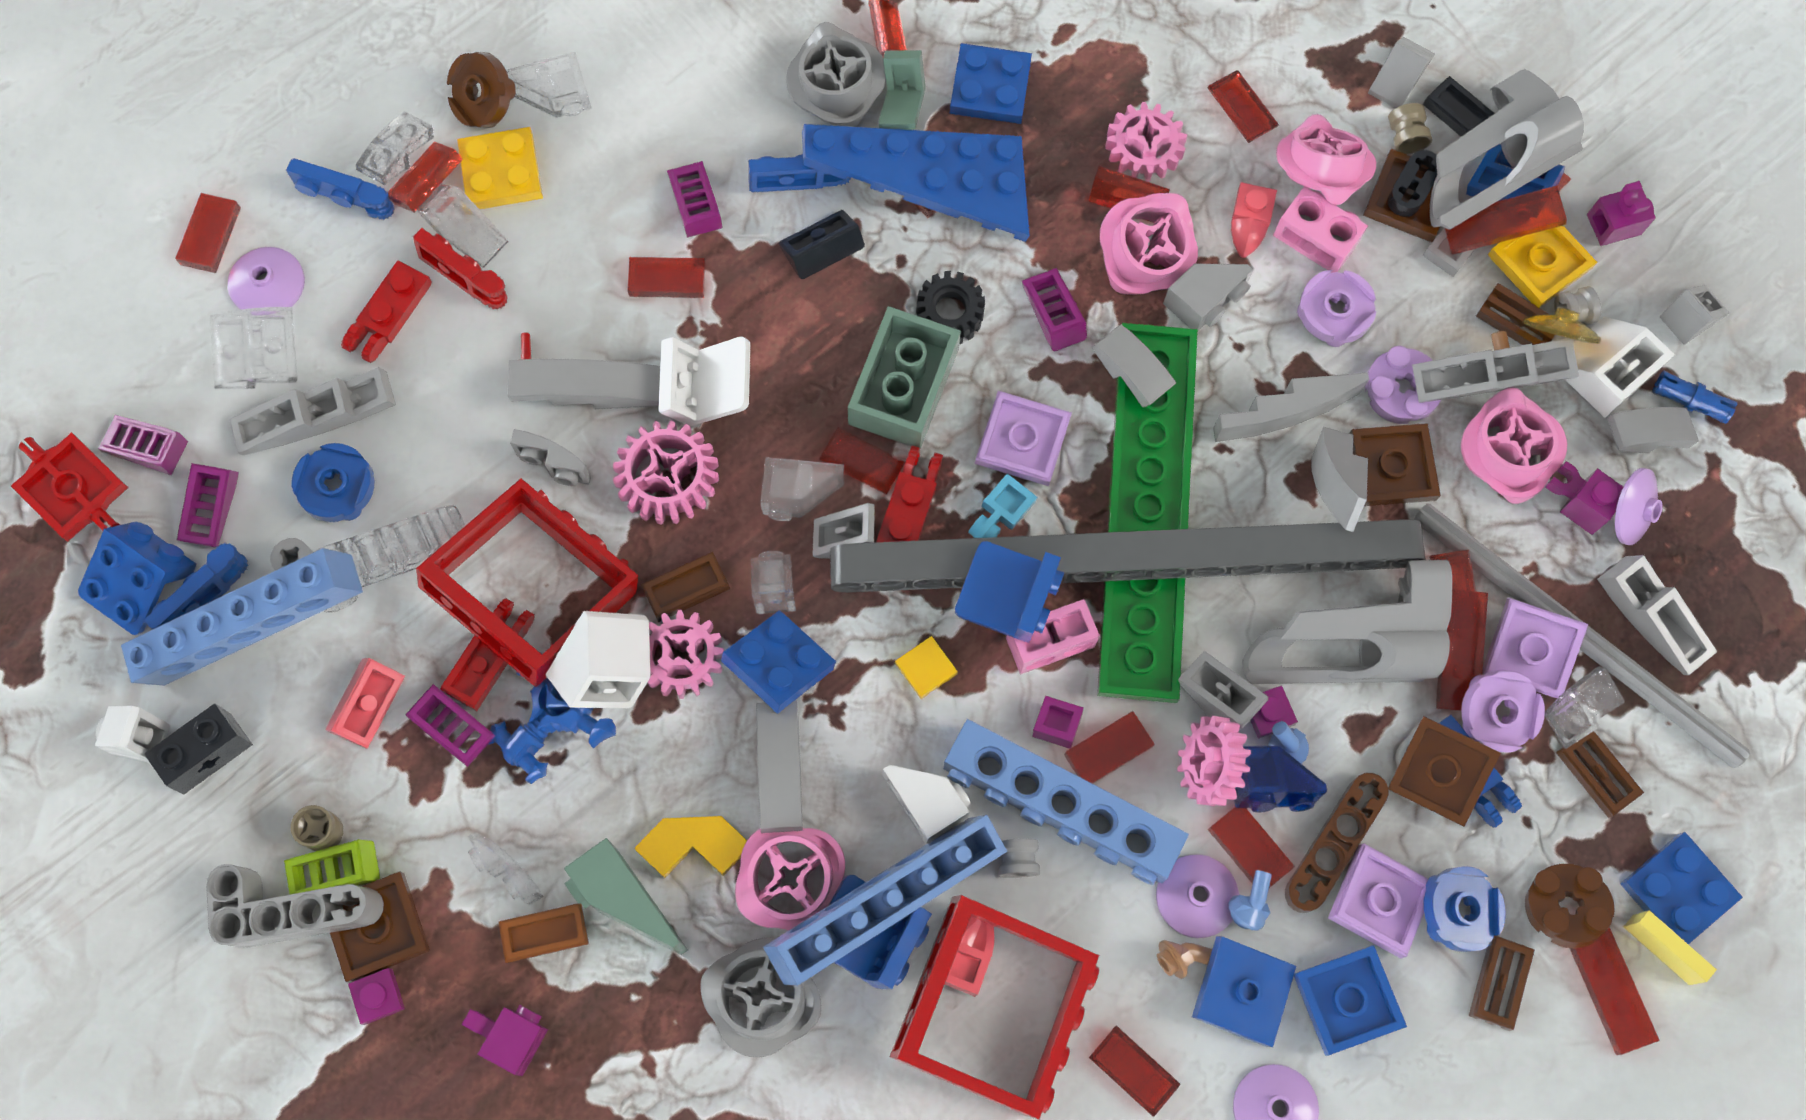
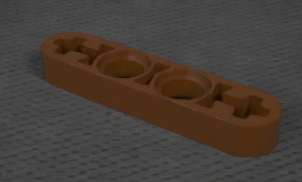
M1364 773L1356 777L1347 787L1286 885L1285 899L1294 911L1309 913L1318 909L1324 903L1387 801L1389 790L1386 781L1381 776L1375 773ZM1369 783L1374 786L1372 793L1377 799L1371 798L1365 802L1361 810L1353 807L1363 796V791L1359 786L1365 787ZM1349 815L1356 820L1358 830L1353 837H1346L1338 831L1337 819L1339 816ZM1321 848L1330 849L1336 855L1337 864L1331 871L1323 870L1317 865L1315 856ZM1308 868L1312 874L1305 873V869ZM1313 875L1326 880L1325 885L1321 880L1315 882L1310 890V894L1315 898L1314 901L1307 900L1301 903L1298 900L1300 893L1295 889L1296 886L1303 887L1310 881Z

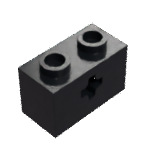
M214 703L148 750L144 755L164 784L184 795L253 744L232 714Z

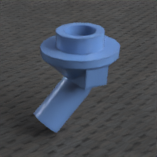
M1283 721L1276 723L1272 728L1273 735L1268 743V751L1271 758L1276 764L1284 768H1294L1301 765L1309 753L1306 735L1297 728H1290Z
M1256 870L1250 897L1236 895L1230 899L1228 905L1231 917L1241 928L1258 931L1264 927L1265 920L1270 915L1268 904L1265 902L1272 874Z

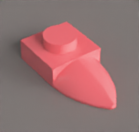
M1243 182L1240 183L1231 221L1232 239L1240 257L1246 258L1263 241L1271 223L1277 190Z
M971 916L945 985L974 997L978 995L993 953V925Z

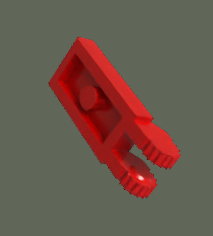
M421 228L413 236L419 259L474 299L476 298L484 305H488L489 308L498 310V308L502 309L505 306L508 298L501 276L498 277L492 270L482 271L480 265L468 255L462 257L439 234L433 236L424 228Z
M397 260L355 320L356 323L351 324L341 341L342 348L350 353L351 351L353 352L368 332L373 335L365 344L361 356L363 360L369 363L376 361L388 342L392 343L430 288L432 283L430 277Z
M911 446L903 472L899 473L876 542L919 541L937 488L936 479L943 459L942 454L934 453L929 462L927 477L922 479L913 476L915 466L919 462L920 448Z
M507 598L503 599L493 613L505 623L512 613L514 602ZM528 610L524 611L511 629L524 638L535 620V614ZM474 635L441 685L440 690L477 712L504 671L507 663Z

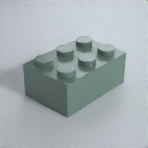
M888 306L848 405V425L921 449L957 356L961 331Z

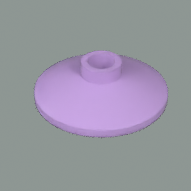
M275 247L258 248L246 253L234 264L228 277V292L234 304L246 314L255 317L276 316L290 309L300 298L305 284L304 272L298 260L291 253ZM267 273L264 279L257 280L260 275Z
M1639 468L1632 473L1620 494L1615 514V532L1617 539L1622 544L1633 545L1637 543L1645 534L1651 522L1655 523L1660 518L1662 501L1658 500L1656 477L1650 469Z
M1188 855L1177 859L1168 879L1163 884L1158 882L1156 889L1157 906L1163 919L1176 932L1191 938L1211 937L1228 927L1233 920L1228 903L1233 896L1239 895L1236 881L1231 872L1219 861L1204 855ZM1195 887H1202L1206 890V901L1199 902L1194 898L1193 890Z
M1273 1064L1258 1067L1241 1080L1234 1095L1233 1113L1235 1120H1318L1319 1105L1315 1091L1304 1076L1287 1066ZM1276 1100H1281L1286 1105V1113L1282 1117L1276 1116L1272 1111V1105Z

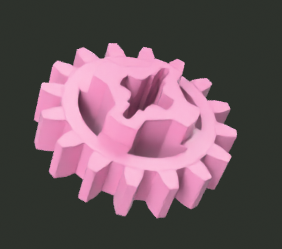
M1142 102L1140 110L1137 111L1130 104L1127 106L1125 115L1118 112L1115 115L1114 123L1109 124L1105 145L1107 150H1111L1109 161H1120L1118 172L1122 173L1127 169L1131 170V179L1133 180L1138 177L1139 173L1144 174L1146 182L1151 180L1152 173H1157L1163 179L1165 178L1167 168L1175 171L1179 160L1183 158L1187 134L1181 133L1183 122H1172L1174 114L1172 110L1166 114L1160 113L1161 104H1156L1153 110H1149L1146 102Z
M682 610L677 611L676 619L670 620L668 615L663 613L661 614L663 624L659 627L652 622L649 623V629L652 633L649 637L650 674L652 675L648 684L653 689L661 683V692L666 697L671 693L672 689H676L679 699H684L686 689H692L693 693L698 696L700 695L699 684L703 682L712 687L714 683L710 676L711 672L721 673L723 670L722 666L715 661L716 659H721L724 652L723 648L715 647L722 642L720 633L710 635L714 628L712 622L708 620L700 625V617L696 612L691 615L689 620L685 619ZM674 631H687L685 634H672ZM706 643L707 658L705 663L702 664L699 659V652L703 649V644ZM657 645H660L662 657L658 660L659 664L655 665V650ZM670 645L675 650L687 651L691 663L679 656L675 658ZM676 675H690V677L683 679L674 678Z
M1203 716L1201 717L1200 724H1191L1192 735L1183 736L1186 748L1185 750L1178 751V755L1182 757V764L1177 767V771L1184 772L1185 777L1180 785L1181 787L1189 788L1187 797L1189 799H1197V804L1225 806L1227 799L1235 800L1237 798L1236 787H1245L1246 784L1241 776L1243 772H1250V767L1245 764L1246 757L1251 754V750L1243 749V744L1248 737L1246 734L1238 733L1240 729L1239 723L1230 722V718Z

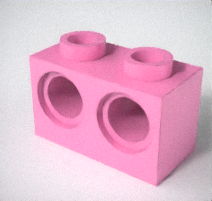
M1304 186L1280 218L1273 236L1326 270H1332L1331 273L1340 270L1358 245L1368 225L1363 223L1356 214L1344 211L1338 206L1330 204L1320 192L1312 191ZM1300 215H1306L1313 221L1304 220ZM1332 235H1338L1341 238H1343L1344 241H1338L1334 239Z
M1083 599L1050 611L1043 633L1034 631L1030 643L1008 635L1006 640L1021 675L1094 648L1100 635L1086 601Z

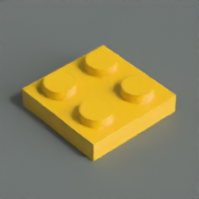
M531 127L457 139L466 204L469 211L543 199Z
M1547 208L1539 214L1537 219L1533 218L1494 246L1487 254L1524 296L1539 308L1593 269L1598 263Z

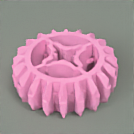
M672 420L668 423L667 429H662L660 423L655 421L653 423L654 431L649 433L646 428L640 426L638 429L639 439L627 435L626 442L630 449L618 448L617 454L621 461L614 462L613 469L619 475L613 478V482L616 488H621L618 492L620 500L623 502L629 501L627 507L631 513L641 509L640 516L645 521L650 519L655 513L656 522L660 525L665 521V516L670 515L672 522L678 524L680 519L679 513L685 512L686 516L692 519L694 517L692 506L695 505L700 509H705L706 501L702 496H714L715 490L711 484L718 483L719 475L714 471L719 464L717 458L711 456L714 452L710 443L703 444L704 436L700 431L691 435V427L687 423L677 431L676 423ZM674 448L679 449L681 451L670 454L664 452L662 449ZM649 455L651 458L649 467L641 472L642 476L635 479L640 463ZM659 461L664 469L669 468V471H672L671 475L674 484L671 483L668 476L663 477V474L660 473ZM697 466V473L693 482L687 489L683 490L681 481L686 475L691 473V468ZM658 491H665L671 497H655L647 494V492L653 494Z

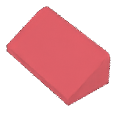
M363 658L325 730L368 749L405 676L371 658Z

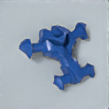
M546 678L541 684L530 690L533 709L529 722L524 725L520 724L513 735L507 731L505 721L499 724H492L490 731L495 737L489 744L496 742L502 748L504 759L510 765L521 767L528 774L525 779L526 782L532 784L547 775L548 763H540L534 755L544 747L545 744L543 742L549 732L572 731L576 734L580 729L590 735L588 742L594 749L604 740L616 736V726L612 719L596 720L591 717L593 708L569 707L550 680Z

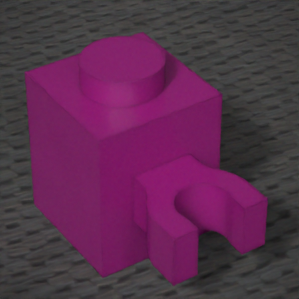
M1640 181L1626 184L1620 192L1600 197L1586 214L1600 246L1640 236L1656 219L1653 203L1646 197Z
M1565 461L1557 472L1566 477L1567 483H1562L1556 477H1553L1545 488L1554 494L1568 497L1569 500L1560 510V513L1593 535L1610 521L1615 514L1623 486L1598 468L1584 480L1576 467Z
M522 1005L518 1006L516 1012L504 1007L496 1021L476 1010L470 1009L461 1024L486 1038L477 1055L518 1076L524 1075L548 1031L547 1028L538 1024L542 1016Z

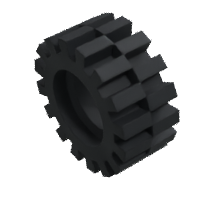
M944 271V278L940 279L937 273L932 275L931 283L928 280L923 283L922 290H919L917 295L916 314L919 317L960 330V344H963L965 336L970 340L974 337V331L978 332L981 328L984 317L985 296L982 297L983 290L980 285L974 287L975 280L972 277L965 281L963 280L964 273L957 272L956 278H952L951 271ZM943 298H956L964 304L965 312L957 319H945L937 313L936 305Z

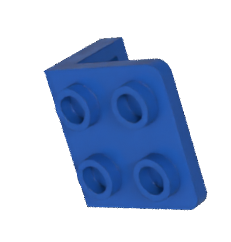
M136 521L105 528L78 588V594L84 601L130 634L136 635L144 632L147 624L143 620L152 613L165 584L185 579L194 572L197 563L185 556L182 549L165 542L154 534L153 529L146 524Z
M988 541L981 542L978 545L956 603L955 614L964 620L1030 643L1034 631L1043 633L1051 610L1043 607L1048 593L1056 595L1061 584L1064 572L1057 570L1061 557L1045 552L1043 560L1040 561Z
M855 875L845 876L829 905L866 882ZM922 907L918 908L834 963L877 989L892 990L894 985L898 986L907 975L910 967L907 960L914 947L918 948L925 940L929 932L927 922L932 913Z

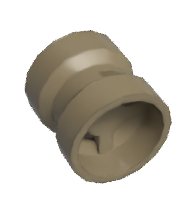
M1409 103L1399 106L1389 113L1390 128L1396 133L1393 139L1396 151L1404 154H1413L1431 145L1430 129L1424 124L1427 119L1424 105Z
M317 805L305 806L298 810L290 824L294 840L313 851L337 846L344 834L340 818Z

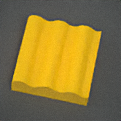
M932 636L895 660L896 666L920 699L926 697L930 692L939 688L958 673Z

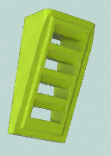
M358 839L284 860L289 895L346 884L362 886L380 879L375 844L372 840ZM339 857L342 859L344 878L340 877ZM322 861H324L327 876L326 883H324L320 863ZM304 865L309 866L312 886L308 888L306 886Z

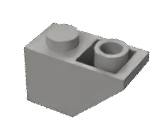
M1193 264L1168 288L1163 304L1190 329H1198L1199 331L1205 324L1211 327L1222 317L1225 312L1223 307L1232 300L1234 303H1237L1251 287L1248 281L1253 268L1248 264Z

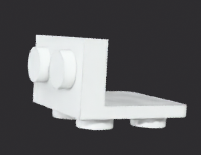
M674 337L661 341L659 413L683 424L687 423L691 427L744 411L748 407L750 383V341L748 339L737 337L701 350Z

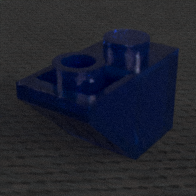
M1243 746V749L1251 750V754L1246 757L1245 764L1250 767V772L1242 773L1241 778L1246 784L1245 787L1235 788L1237 798L1234 800L1236 808H1251L1253 812L1261 813L1273 810L1274 808L1289 807L1293 812H1302L1312 809L1315 806L1314 804L1327 792L1326 783L1280 746Z

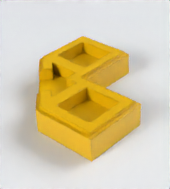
M722 816L663 818L634 849L664 878L693 849L724 876L741 858L742 850L747 840Z

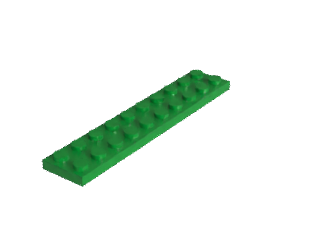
M1122 323L1121 325L1132 332L1157 357L1176 384L1151 405L1142 407L1122 377H1117L1107 533L1188 529L1198 329ZM1186 578L1104 581L1097 696L1178 703L1180 700V683L1178 679L1181 676Z

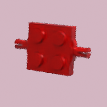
M71 432L58 445L44 450L32 437H27L24 441L33 451L22 441L20 442L18 448L33 462L28 467L26 473L16 480L11 487L64 540L69 542L86 525L92 522L102 531L105 528H109L105 522L111 527L120 525L106 510L129 487L76 435Z

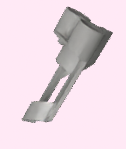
M1526 69L1520 70L1493 86L1490 91L1492 90L1493 100L1499 111L1438 152L1436 156L1437 177L1434 181L1430 200L1431 225L1433 227L1442 226L1446 229H1452L1582 151L1581 139L1584 132V122L1579 106L1574 99L1569 96L1559 99L1555 91L1548 84ZM1501 143L1502 151L1514 169L1507 177L1461 204L1458 196V187L1464 165Z
M1408 561L1404 578H1399L1398 582L1400 588L1398 603L1296 612L1285 628L1269 630L1251 644L1242 661L1246 678L1250 684L1423 682L1424 679L1438 677L1446 666L1450 650L1447 628L1452 610V569L1449 561ZM1360 639V666L1282 667L1285 652L1296 640Z

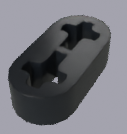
M1419 150L1410 157L1388 197V206L1396 215L1410 217L1416 214L1422 206L1437 177V154L1434 152ZM1423 164L1428 169L1423 178L1420 179L1415 175ZM1410 188L1414 190V193L1407 203L1401 199L1406 190Z

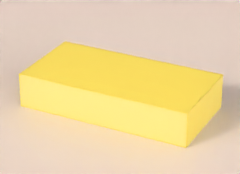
M1650 910L1632 915L1623 926L1688 985L1707 982L1717 970Z

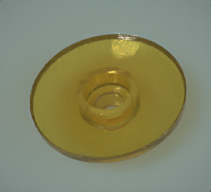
M1557 307L1555 315H1534L1525 317L1523 323L1527 326L1558 336L1600 344L1602 340L1595 331L1578 321L1581 313Z

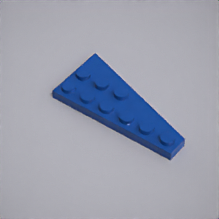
M803 125V165L845 180L850 177L871 184L870 188L883 193L884 190L903 195V200L945 215L957 219L963 216L982 223L981 227L992 231H995L997 228L1012 233L1015 239L1026 242L1030 236L1022 136Z

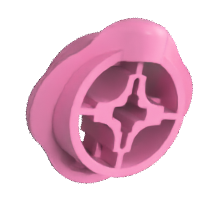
M1319 114L1308 117L1297 129L1283 138L1277 147V161L1286 171L1289 178L1302 186L1321 191L1324 198L1333 205L1344 203L1375 174L1376 159L1368 149L1367 144L1354 134L1332 128L1329 121Z
M1157 193L1123 200L1116 204L1102 221L1100 243L1104 254L1105 268L1111 287L1120 294L1137 295L1168 289L1197 262L1198 246L1194 236L1192 218L1186 199L1179 194ZM1145 219L1154 222V225L1148 226L1141 221L1137 224L1133 220ZM1145 262H1151L1156 266L1161 264L1166 269H1150L1143 266Z
M1514 387L1501 390L1483 405L1476 417L1469 422L1461 439L1462 457L1470 471L1512 504L1523 503L1537 495L1545 487L1550 477L1561 467L1567 452L1566 435L1559 422L1526 397L1521 390ZM1499 426L1500 432L1495 436L1488 437L1487 430ZM1533 455H1540V463L1530 466L1528 460Z
M803 828V831L761 833V829L757 830L744 845L739 875L736 880L735 897L738 909L742 915L759 926L789 931L826 908L843 880L845 873V857L840 844L826 832L813 828ZM788 842H798L809 847L815 853L808 858L793 863L781 853L777 846ZM767 854L774 868V877L760 891L758 871L763 858ZM822 863L824 885L820 896L814 901L807 887V878ZM808 864L796 878L799 884L796 888L792 885H786L774 890L775 887L782 883L781 880L785 878L783 871L785 867L789 870L802 869ZM787 892L797 902L799 901L805 910L798 913H786L773 908L768 901Z

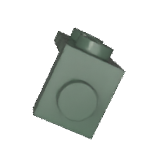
M922 50L885 51L883 61L887 93L878 121L879 128L914 130L926 90Z

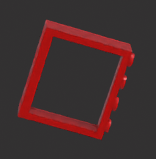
M520 478L416 568L418 587L534 687H537L547 678L545 674L575 624L541 654L452 579L449 574L522 512L613 588L589 611L616 613L636 594L638 575L628 567L629 562L623 558L618 559L608 551L605 543L597 535H589L579 527L576 519L568 511H560L549 502L547 495L542 490L537 492Z
M963 895L953 896L889 1057L1025 1116L1040 1119L1042 1112L1046 1113L1053 1102L1055 1089L1052 1088V1084L1057 1071L1061 1072L1068 1061L1070 1048L1067 1047V1043L1072 1030L1076 1031L1083 1020L1085 1008L1081 1005L1086 991H1090L1098 979L1099 967L1096 964L1100 955ZM971 916L1076 962L1026 1099L918 1053Z

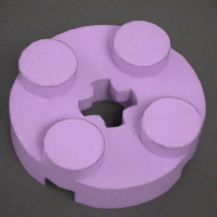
M1332 270L1318 273L1307 283L1301 294L1297 313L1306 329L1313 336L1325 341L1332 347H1340L1345 343L1359 339L1368 331L1376 316L1374 304L1376 297L1370 284L1360 275L1346 270L1343 273H1331ZM1331 300L1334 303L1344 302V313L1340 314L1332 311L1329 301Z
M1395 346L1388 352L1380 355L1368 370L1369 381L1365 385V392L1368 390V395L1371 399L1370 405L1373 410L1382 418L1397 424H1408L1410 421L1427 418L1436 409L1441 400L1419 403L1412 365L1433 360L1420 351L1403 346ZM1395 380H1408L1413 387V391L1408 389L1405 393L1398 390L1400 384Z
M1495 670L1484 675H1477L1470 681L1469 688L1463 698V729L1470 738L1496 751L1505 753L1517 751L1523 748L1519 746L1525 744L1528 739H1534L1542 728L1545 716L1542 696L1536 693L1534 687L1530 684L1533 682L1528 677L1517 672ZM1505 700L1504 705L1510 708L1509 716H1503L1500 722L1498 715H1496V708L1500 705L1501 701Z

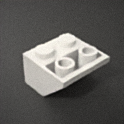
M1603 317L1573 343L1579 377L1566 379V381L1606 418L1655 375L1675 354L1647 327Z
M583 611L545 674L569 707L632 708L650 679L649 620L645 615Z

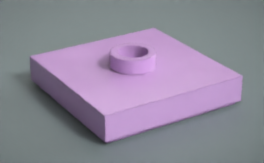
M998 391L975 464L1049 486L1072 413Z
M1507 598L1481 673L1486 674L1495 670L1517 672L1528 677L1533 682L1530 684L1536 692L1562 700L1588 624Z
M1364 843L1360 844L1351 860L1328 919L1400 959L1407 957L1424 914V896L1428 879Z

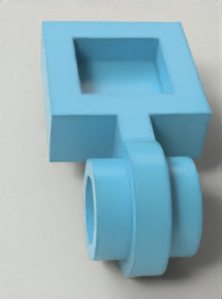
M1006 474L983 500L981 507L992 515L987 518L982 514L972 525L968 533L973 538L997 537L1001 531V528L996 525L999 521L1012 530L1036 503L1038 497L1009 474Z

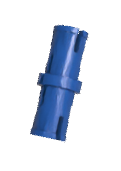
M1667 371L1661 372L1654 384L1656 387L1652 390L1654 394L1683 405V408H1687L1691 413L1695 410L1724 424L1728 423L1736 410L1734 408L1737 406L1736 401L1707 390L1706 385L1696 382V384L1687 382Z

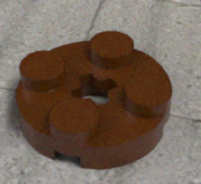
M488 52L465 53L458 56L449 69L447 85H452L453 97H448V102L455 117L466 126L480 128L495 127L505 116L510 100L516 94L515 83L512 79L508 78L507 71L500 60ZM477 83H479L481 86L480 97H477L479 91L476 85Z
M1574 864L1549 866L1537 873L1525 896V910L1531 925L1538 933L1541 930L1546 936L1552 938V943L1565 948H1583L1592 945L1609 929L1614 917L1615 907L1612 894L1603 882L1601 874L1590 867L1583 868ZM1565 897H1570L1580 907L1576 909V913L1573 915L1569 913L1567 908L1560 907L1559 902H1562Z

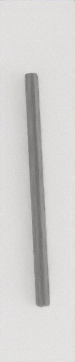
M1431 504L1424 505L1416 514L1414 520L1421 522L1422 528L1515 600L1583 622ZM1589 626L1587 627L1580 647L1581 651L1731 767L1736 768L1746 761L1750 755L1748 748Z

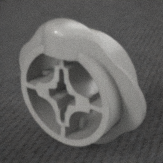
M823 22L814 29L788 67L786 83L789 95L801 109L812 113L834 126L857 127L885 86L886 77L883 57L871 44L858 39L832 23Z
M760 938L747 942L736 951L723 956L713 963L701 978V996L704 1007L714 1020L722 1039L734 1051L748 1057H765L776 1053L785 1045L808 1033L816 1025L821 1015L820 994L811 977L798 986L794 985V998L786 996L784 992L775 989L777 979L774 975L775 968L763 946L774 940L772 938ZM763 965V967L758 968L756 976L751 981H736L747 970ZM763 989H765L771 998L769 1000L763 999L758 1006L751 996H754V994L761 995ZM729 997L737 998L739 1002L747 1004L746 1017L748 1023L746 1028L739 1026L733 1021L729 1009ZM787 1010L789 1011L785 1018L775 1026L760 1030V1027H764L767 1017L772 1013H786Z

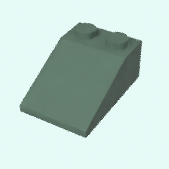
M607 838L564 868L571 878L564 883L578 904L581 903L585 909L591 905L601 914L680 955L688 951L618 849Z

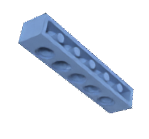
M322 548L122 644L121 647L131 683L165 686L362 593L363 590L352 555Z
M969 719L964 723L944 761L943 769L949 772L947 777L951 781L965 788H969L972 784L986 791L984 797L1001 807H1006L1007 803L1022 810L1020 816L1030 823L1041 827L1044 822L1059 830L1057 835L1063 840L1079 846L1081 842L1096 849L1094 855L1099 859L1112 865H1117L1118 861L1133 869L1131 874L1134 877L1150 885H1154L1155 881L1163 884L1168 879L1189 836L1188 833ZM984 758H993L1000 764L1001 770L992 776L985 775L980 771L978 763ZM1020 777H1029L1036 783L1037 791L1030 795L1021 794L1015 787V781ZM1056 796H1066L1072 801L1073 811L1068 814H1060L1052 807L1051 800ZM1092 815L1104 816L1110 824L1109 832L1104 834L1094 832L1089 826V817ZM1130 834L1142 836L1147 844L1146 851L1143 853L1132 852L1127 847L1126 837Z
M988 815L968 818L766 944L763 948L784 985L798 986L1006 853L1007 849Z

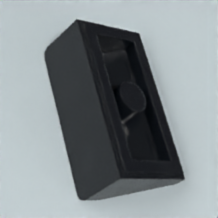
M840 210L781 240L779 246L796 274L801 279H805L863 249L865 243L859 225L844 210Z

